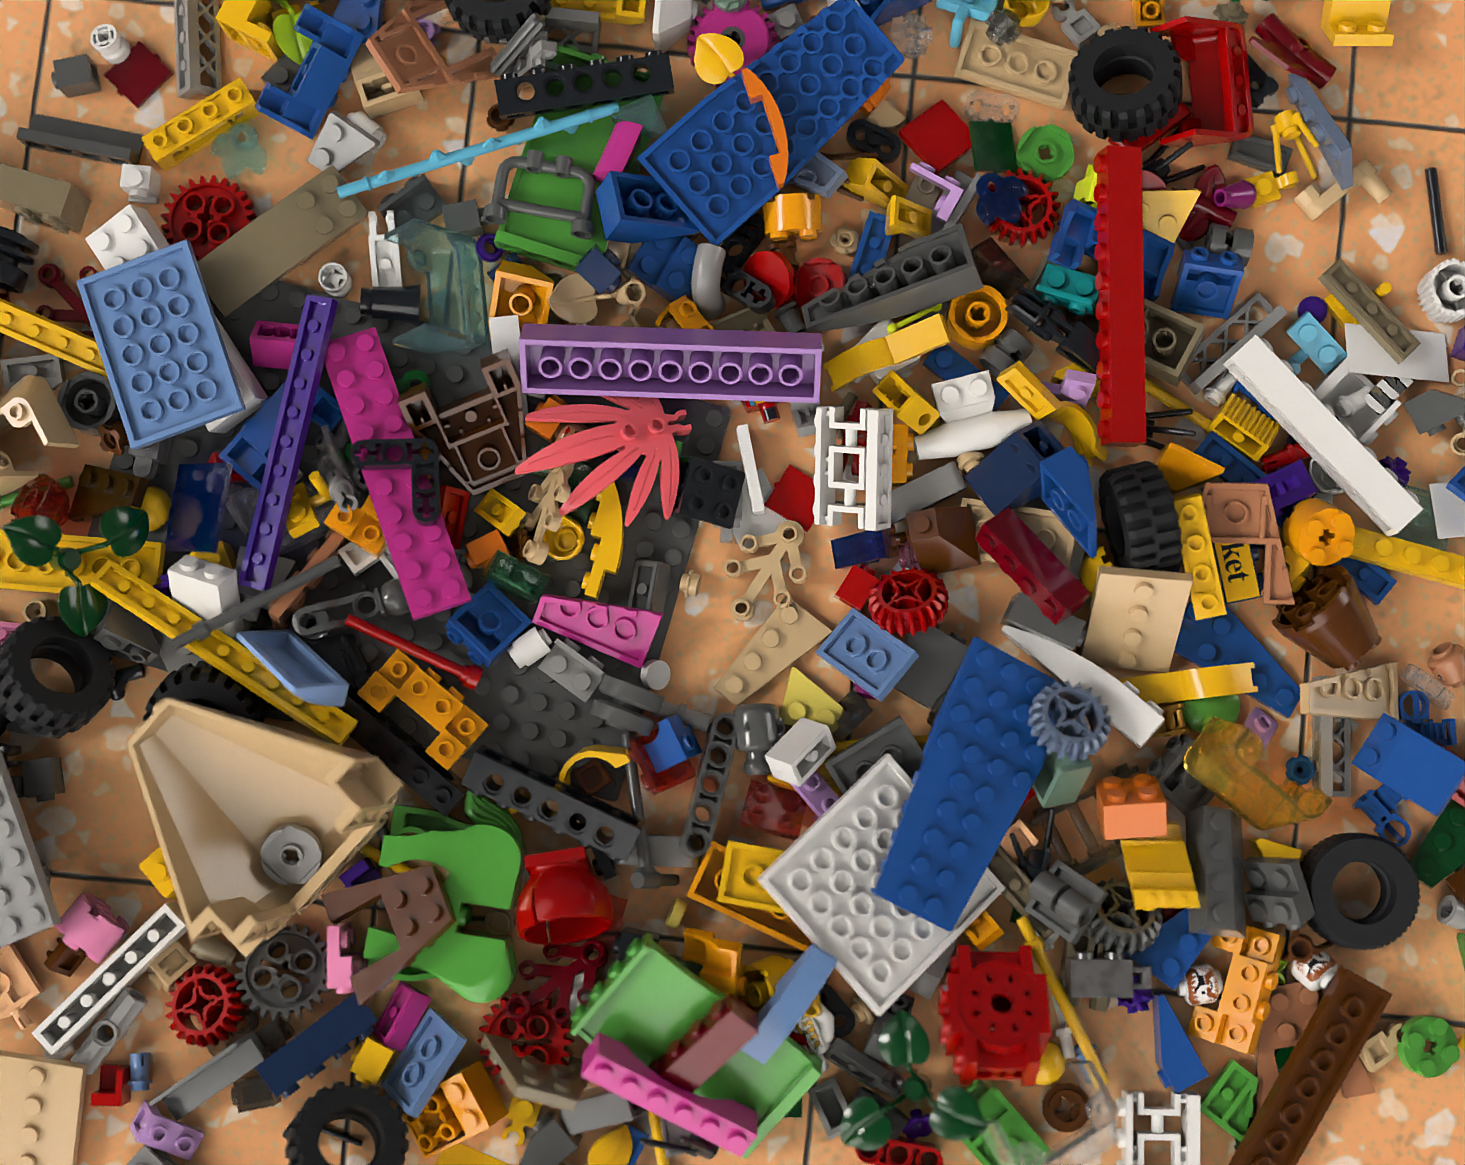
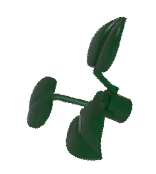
M127 506L111 508L104 513L99 524L100 533L106 541L77 549L56 546L62 538V530L54 520L45 516L22 517L9 522L2 529L9 540L14 554L22 563L33 567L49 563L53 569L65 571V576L75 582L76 587L66 586L61 589L57 599L59 614L67 627L76 635L85 637L103 620L107 613L108 600L106 595L93 588L90 584L82 586L81 580L73 573L81 563L80 555L106 548L109 545L116 556L127 557L135 554L143 547L148 537L149 518L145 510Z
M901 1009L896 1012L882 1030L879 1037V1051L887 1063L892 1066L905 1064L907 1071L911 1074V1077L904 1082V1093L881 1109L877 1100L871 1096L857 1098L847 1107L843 1114L840 1134L842 1142L847 1146L862 1150L881 1148L888 1142L892 1133V1123L884 1113L907 1098L912 1101H920L927 1097L930 1105L935 1108L929 1118L931 1127L939 1136L949 1140L972 1138L983 1132L988 1127V1123L975 1097L962 1087L953 1086L946 1088L939 1094L937 1102L934 1100L933 1093L931 1092L932 1083L929 1077L918 1073L911 1066V1064H922L928 1059L930 1054L929 1038L918 1020L907 1011Z

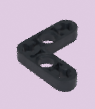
M755 213L720 246L726 251L722 271L727 276L726 280L721 276L720 288L721 292L753 312L766 314L774 308L776 303L773 292L767 285L741 270V267L765 238L764 219L761 215ZM758 225L756 230H749L750 226L756 227ZM733 246H743L742 251L738 255H729V251ZM740 280L746 281V286L743 290L739 292L733 291V286L736 282ZM753 291L761 298L766 297V300L764 302L760 300L757 302L752 295Z
M427 438L359 440L351 446L349 452L351 461L360 470L411 469L412 511L414 519L421 526H432L437 523L441 514L439 451L434 441ZM391 447L400 448L403 451L402 458L398 461L388 460L386 457L388 449ZM407 447H412V453L422 452V447H428L429 452H433V454H429L426 460H423L420 454H412L413 460L408 461ZM376 448H381L382 461L377 462V455L367 456L366 461H361L360 457L356 455L361 454V449H367L368 454H378ZM423 475L433 477L434 485L427 490L419 488L417 485L419 477ZM423 497H429L430 509L435 510V512L429 514V518H424L422 513H418V511L424 508Z

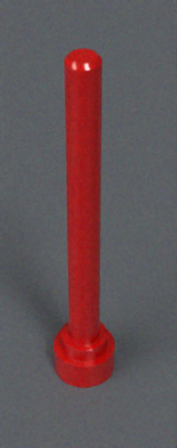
M349 614L345 621V625L458 676V680L462 682V685L471 690L475 689L483 673V668L471 664L469 666L465 664L462 666L352 614Z

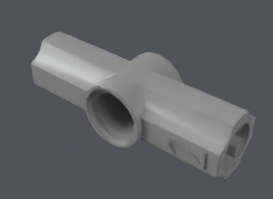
M129 986L126 987L103 1018L92 1027L90 1035L72 1057L71 1061L88 1064L87 1074L93 1075L118 1041L126 1036L128 1028L148 1003L145 995L137 989ZM106 1025L112 1027L114 1031L113 1037L106 1033Z

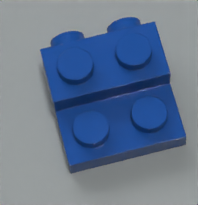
M686 236L642 242L627 266L626 271L672 303L684 295L688 297L691 293L690 282L698 245Z
M1194 247L1192 251L1184 249L1177 271V283L1170 302V310L1228 319L1244 274L1243 258H1239L1236 253L1231 251H1224L1221 255L1209 253L1203 247Z
M489 581L471 598V602L465 603L448 619L445 628L448 629L446 632L448 638L454 644L459 645L462 643L470 650L468 656L475 664L481 665L483 663L486 667H489L509 648L511 642L516 640L531 625L532 621Z

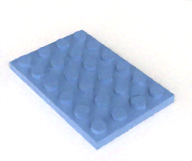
M183 240L76 281L131 449L143 448L246 409L190 241Z

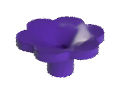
M921 1109L912 1110L910 1112L911 1118H909L902 1133L906 1134L909 1139L929 1136L933 1131L929 1122L931 1114L923 1115Z

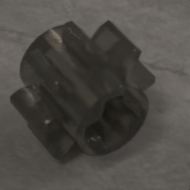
M1004 8L1002 11L998 9L996 12L992 11L985 20V23L989 26L986 35L992 42L1000 46L1005 42L1008 45L1010 42L1014 43L1022 33L1017 28L1021 20L1014 12L1007 8Z

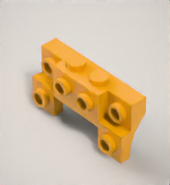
M422 447L420 455L423 460H426L428 455L433 453ZM370 494L360 509L356 507L352 511L348 505V513L342 512L336 502L324 521L325 526L347 538L363 551L379 559L387 543Z
M397 649L381 669L374 672L357 692V695L379 713H382L396 696L399 697L440 732L425 752L447 771H450L464 753L484 734L490 724L462 702L465 696L456 688L451 686L447 689L440 683L443 678L430 667L427 670L423 669L406 653Z
M1246 925V938L1214 935L1212 946L1232 952V961L1218 1011L1195 1005L1187 1034L1254 1055L1263 1021L1267 1019L1270 1013L1269 999L1271 992L1275 990L1278 984L1279 975L1277 970L1286 937Z
M686 927L683 932L685 945L682 960L704 966L700 972V978L726 995L731 993L742 1002V996L745 995L747 988V978L743 977L744 965H741L742 943L717 939L716 932Z

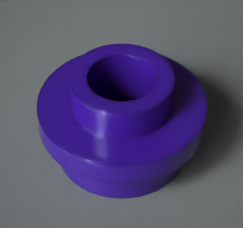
M492 233L483 234L475 244V251L478 257L488 263L498 261L504 253L503 249L495 248L494 239L496 235ZM486 244L494 247L493 253H488L485 250Z

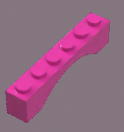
M598 1032L583 1053L581 1077L742 1157L758 1136L756 1111L732 1099L705 1098L673 1085L649 1069L625 1044L601 1032Z

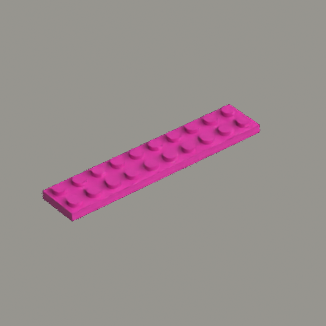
M369 328L329 341L324 364L352 445L359 440L414 438L412 430L409 428L397 403L400 396L376 328ZM391 447L386 452V457L390 461H398L403 456V451L398 447ZM407 447L409 455L408 461L413 460L412 454H420L412 453V447ZM376 448L378 454H368L367 449H361V454L356 455L360 457L361 461H366L369 455H377V462L382 461L381 448ZM411 469L361 470L413 621L471 602V597L442 515L440 514L439 520L432 526H421L414 519L412 511ZM423 475L417 480V485L421 489L427 490L432 487L428 475ZM423 497L424 508L418 511V513H422L424 518H429V514L435 512V510L430 509L429 497Z

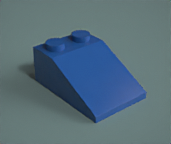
M610 171L596 191L605 238L608 241L633 244L696 234L699 231L651 176Z
M1069 446L1040 461L1041 499L1091 558L1097 556V527L1089 476L1090 467L1087 459L1082 454L1078 455Z
M1386 713L1382 714L1351 762L1368 775L1437 817L1440 816L1465 778L1464 760Z

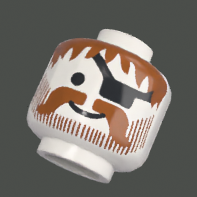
M1321 951L1319 955L1312 954V957L1304 962L1294 960L1290 963L1292 965L1291 972L1293 977L1311 991H1317L1322 988L1327 990L1337 970L1336 961L1324 951Z
M1209 964L1191 965L1176 987L1178 996H1184L1185 1001L1189 1005L1216 1002L1218 995L1223 993L1220 972L1214 970Z

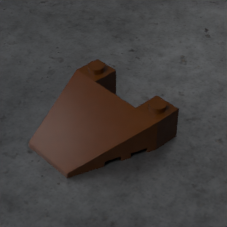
M508 348L480 359L481 370L489 387L456 401L437 407L426 382L399 392L400 397H398L397 403L409 428H411L416 436L431 439L436 443L439 458L473 496L528 474H515L516 467L527 460L520 377Z

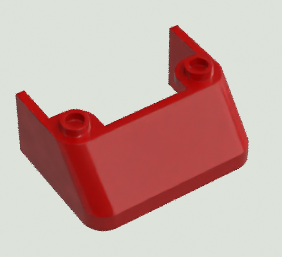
M1183 16L1151 28L1150 33L1155 31L1162 36L1170 37L1174 50L1178 52L1181 61L1188 62L1193 117L1183 119L1180 122L1178 134L1159 139L1160 145L1183 147L1191 141L1193 142L1192 147L1235 142L1249 138L1253 132V116L1246 36L1243 28L1235 22Z

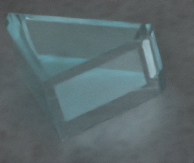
M652 94L614 109L612 113L614 124L628 121L643 125L642 135L654 140H658L668 131Z

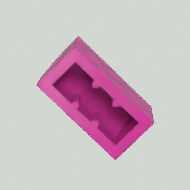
M622 121L614 126L592 177L594 180L602 183L610 171L627 173L640 144L643 125Z
M257 320L249 337L253 366L289 370L299 325Z

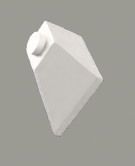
M655 0L653 20L655 50H661L663 54L690 31L689 27L692 25V19L695 20V16H698V2H693V0Z

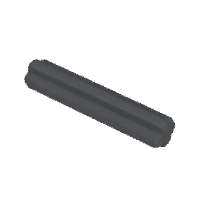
M538 13L531 14L490 63L492 74L495 73L497 76L505 74L545 27V18L543 16H540Z

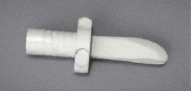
M1052 994L1060 1029L1055 1030V1036L1060 1038L1064 1059L1074 1058L1076 1056L1071 1037L1073 1033L1070 1027H1066L1065 1017Z

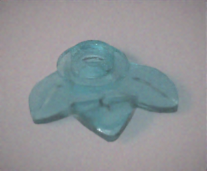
M238 123L231 128L229 133L221 134L213 141L211 154L222 157V169L228 179L236 178L246 167L259 175H262L265 170L266 152L257 143L258 135L251 125ZM242 132L246 135L244 143H240L238 140V136Z

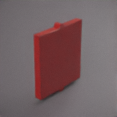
M789 465L780 481L774 483L775 488L764 506L786 520L798 522L803 530L808 532L814 523L815 486L811 477Z

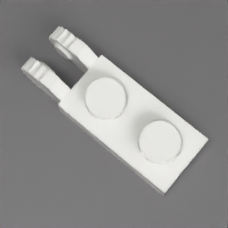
M387 210L386 223L388 225V234L377 235L378 218L376 212L369 211L370 235H368L372 286L401 287L403 286L394 210Z

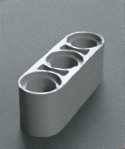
M955 461L892 490L891 524L907 519V513L928 509L967 489L968 487Z
M647 835L651 866L699 868L700 857L690 859L682 854L679 847L681 836ZM689 837V847L695 851H700V839L698 837ZM636 845L626 862L623 860H613V864L639 865Z

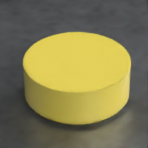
M678 897L675 898L666 918V926L673 929L678 928L687 908L685 900Z

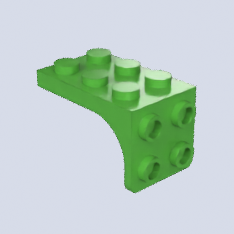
M974 1080L972 1086L967 1087L966 1090L977 1100L982 1114L988 1123V1127L980 1134L962 1141L983 1165H1040L1053 1153L990 1080Z

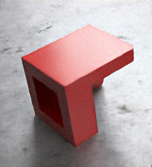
M104 1064L100 1067L99 1090L91 1093L90 1106L121 1107L130 1102V1085H127V1082L130 1081V1065Z

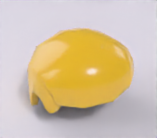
M1004 0L1003 11L1015 25L1032 27L1045 17L1051 0Z
M156 486L147 487L141 509L145 510L149 518V531L158 530L169 520V511L172 506V500L165 490Z
M564 515L559 529L556 532L546 529L542 541L549 545V556L556 560H570L581 552L585 536L580 523L570 516Z
M1051 1040L1048 1042L1044 1056H1041V1066L1035 1084L1050 1085L1058 1081L1065 1072L1067 1059H1064L1060 1045Z

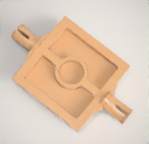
M14 943L0 948V1021L6 1017L13 1016L22 1031L33 1024L24 1008L44 990Z

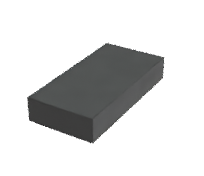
M1255 135L1232 142L1227 159L1265 173L1272 171L1274 176L1280 177L1286 171L1293 149L1281 145L1282 172L1280 174L1276 172L1274 142Z

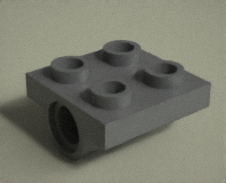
M1056 859L1049 871H1042L1033 880L1029 889V895L1032 898L1024 910L1067 941L1076 945L1109 893L1062 861Z

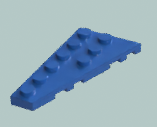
M1180 565L1173 572L1178 573ZM1187 602L1174 653L1199 668L1254 662L1255 668L1251 669L1253 686H1258V692L1244 694L1281 716L1290 718L1300 700L1299 686L1226 605L1227 614L1196 620L1192 602Z

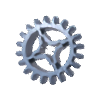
M1069 680L1064 682L1062 686L1056 681L1051 687H1044L1032 701L1033 704L1028 711L1030 715L1028 725L1033 727L1031 736L1039 737L1037 746L1046 745L1048 747L1047 754L1053 751L1057 752L1058 760L1067 755L1070 762L1075 760L1077 756L1083 761L1087 759L1089 754L1091 756L1095 755L1107 742L1106 739L1111 732V727L1108 726L1111 722V716L1106 715L1108 706L1099 704L1101 696L1093 697L1091 695L1092 687L1085 691L1081 689L1080 682L1075 687H1072ZM1048 711L1052 714L1050 717L1053 719L1055 723L1054 726L1050 721Z

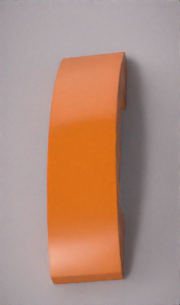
M748 68L742 69L741 76L750 104L759 101L763 103L778 149L777 154L769 156V163L777 188H784L788 167V141L781 113L763 82Z

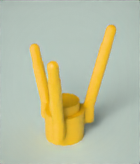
M1290 109L1279 113L1274 118L1275 124L1270 126L1274 141L1276 172L1278 174L1282 172L1281 136L1284 137V140H1295L1312 179H1317L1314 166L1300 137L1301 130L1314 148H1318L1319 143L1304 123L1300 112Z

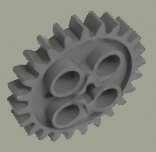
M293 923L290 930H287L285 926L268 941L264 939L248 957H245L240 952L245 961L236 962L235 965L240 970H243V972L234 975V978L243 983L237 986L236 989L246 993L241 999L245 1004L252 1002L249 1009L253 1013L261 1008L260 1016L263 1019L271 1012V1018L274 1022L278 1021L281 1014H283L286 1022H290L291 1013H295L299 1019H302V1010L304 1008L313 1013L314 1010L311 1004L314 1001L323 1004L319 996L320 993L330 994L331 991L325 985L327 983V951H325L327 943L325 940L318 943L320 935L317 932L309 936L310 929L308 926H305L299 932L298 925ZM276 948H286L285 954L282 957L272 958V953ZM306 958L313 959L310 968L299 970V964L302 960ZM264 960L285 971L289 968L295 976L309 979V983H302L288 974L281 976L275 968L261 965V962ZM271 974V981L267 985L258 986V980L262 975ZM294 985L299 987L298 993L294 997H285L284 994L288 987Z

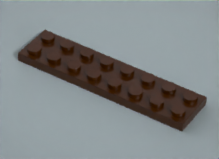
M1340 966L1228 1165H1297L1393 994L1349 969Z

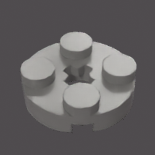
M289 823L272 831L264 841L261 849L262 867L265 873L279 884H304L320 868L324 849L318 837L311 830L296 823ZM295 849L300 859L298 861L295 859L288 861L285 858L287 856L285 850Z

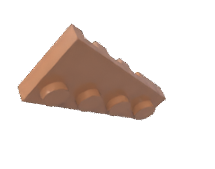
M330 529L325 536L326 542L320 549L315 548L309 554L306 560L308 564L301 572L334 555H337L339 558L340 555L337 550L348 544L350 540ZM297 570L291 577H293V576H295V575H297V574H299V573H301V572H300L299 570ZM324 575L271 601L268 612L274 629L284 630L289 627L285 621L291 613H295L303 608L305 605L303 602L307 597L306 592L308 589H316Z

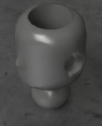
M753 703L738 705L733 712L735 716V733L737 732L735 748L740 752H747L744 772L746 775H769L771 770L764 755L783 736L785 732L784 720L780 718V711L774 704Z

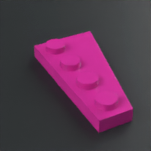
M544 593L541 596L532 623L641 669L664 613Z

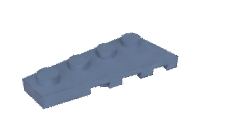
M1293 73L1289 74V88H1286L1289 102L1292 105L1295 104L1301 113L1304 123L1319 143L1318 148L1340 188L1344 190L1353 186L1351 144L1306 79Z
M817 152L788 184L829 199L849 176L842 168Z

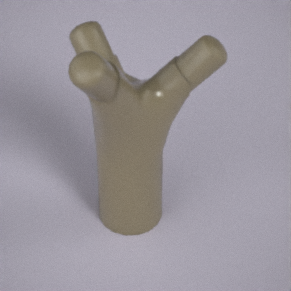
M848 392L839 405L844 406V421L858 399L852 392ZM837 428V438L842 439L843 429Z

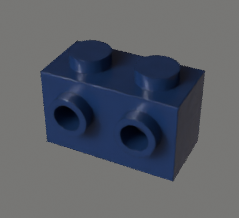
M596 243L575 265L574 270L600 295L605 290L611 293L622 281L620 276L622 271L619 266L621 264L620 258L609 248L604 252Z

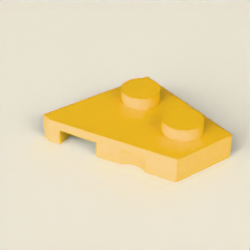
M1142 190L1143 229L1174 243L1201 190Z

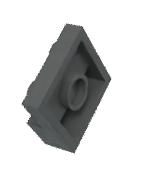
M1184 734L1171 738L1166 744L1167 752L1161 759L1153 760L1146 770L1148 775L1157 777L1164 798L1169 800L1184 815L1186 812L1206 806L1231 777L1194 739Z
M1249 856L1242 861L1251 889L1245 893V899L1252 921L1262 922L1264 928L1286 924L1288 930H1297L1302 928L1305 922L1315 915L1298 859Z

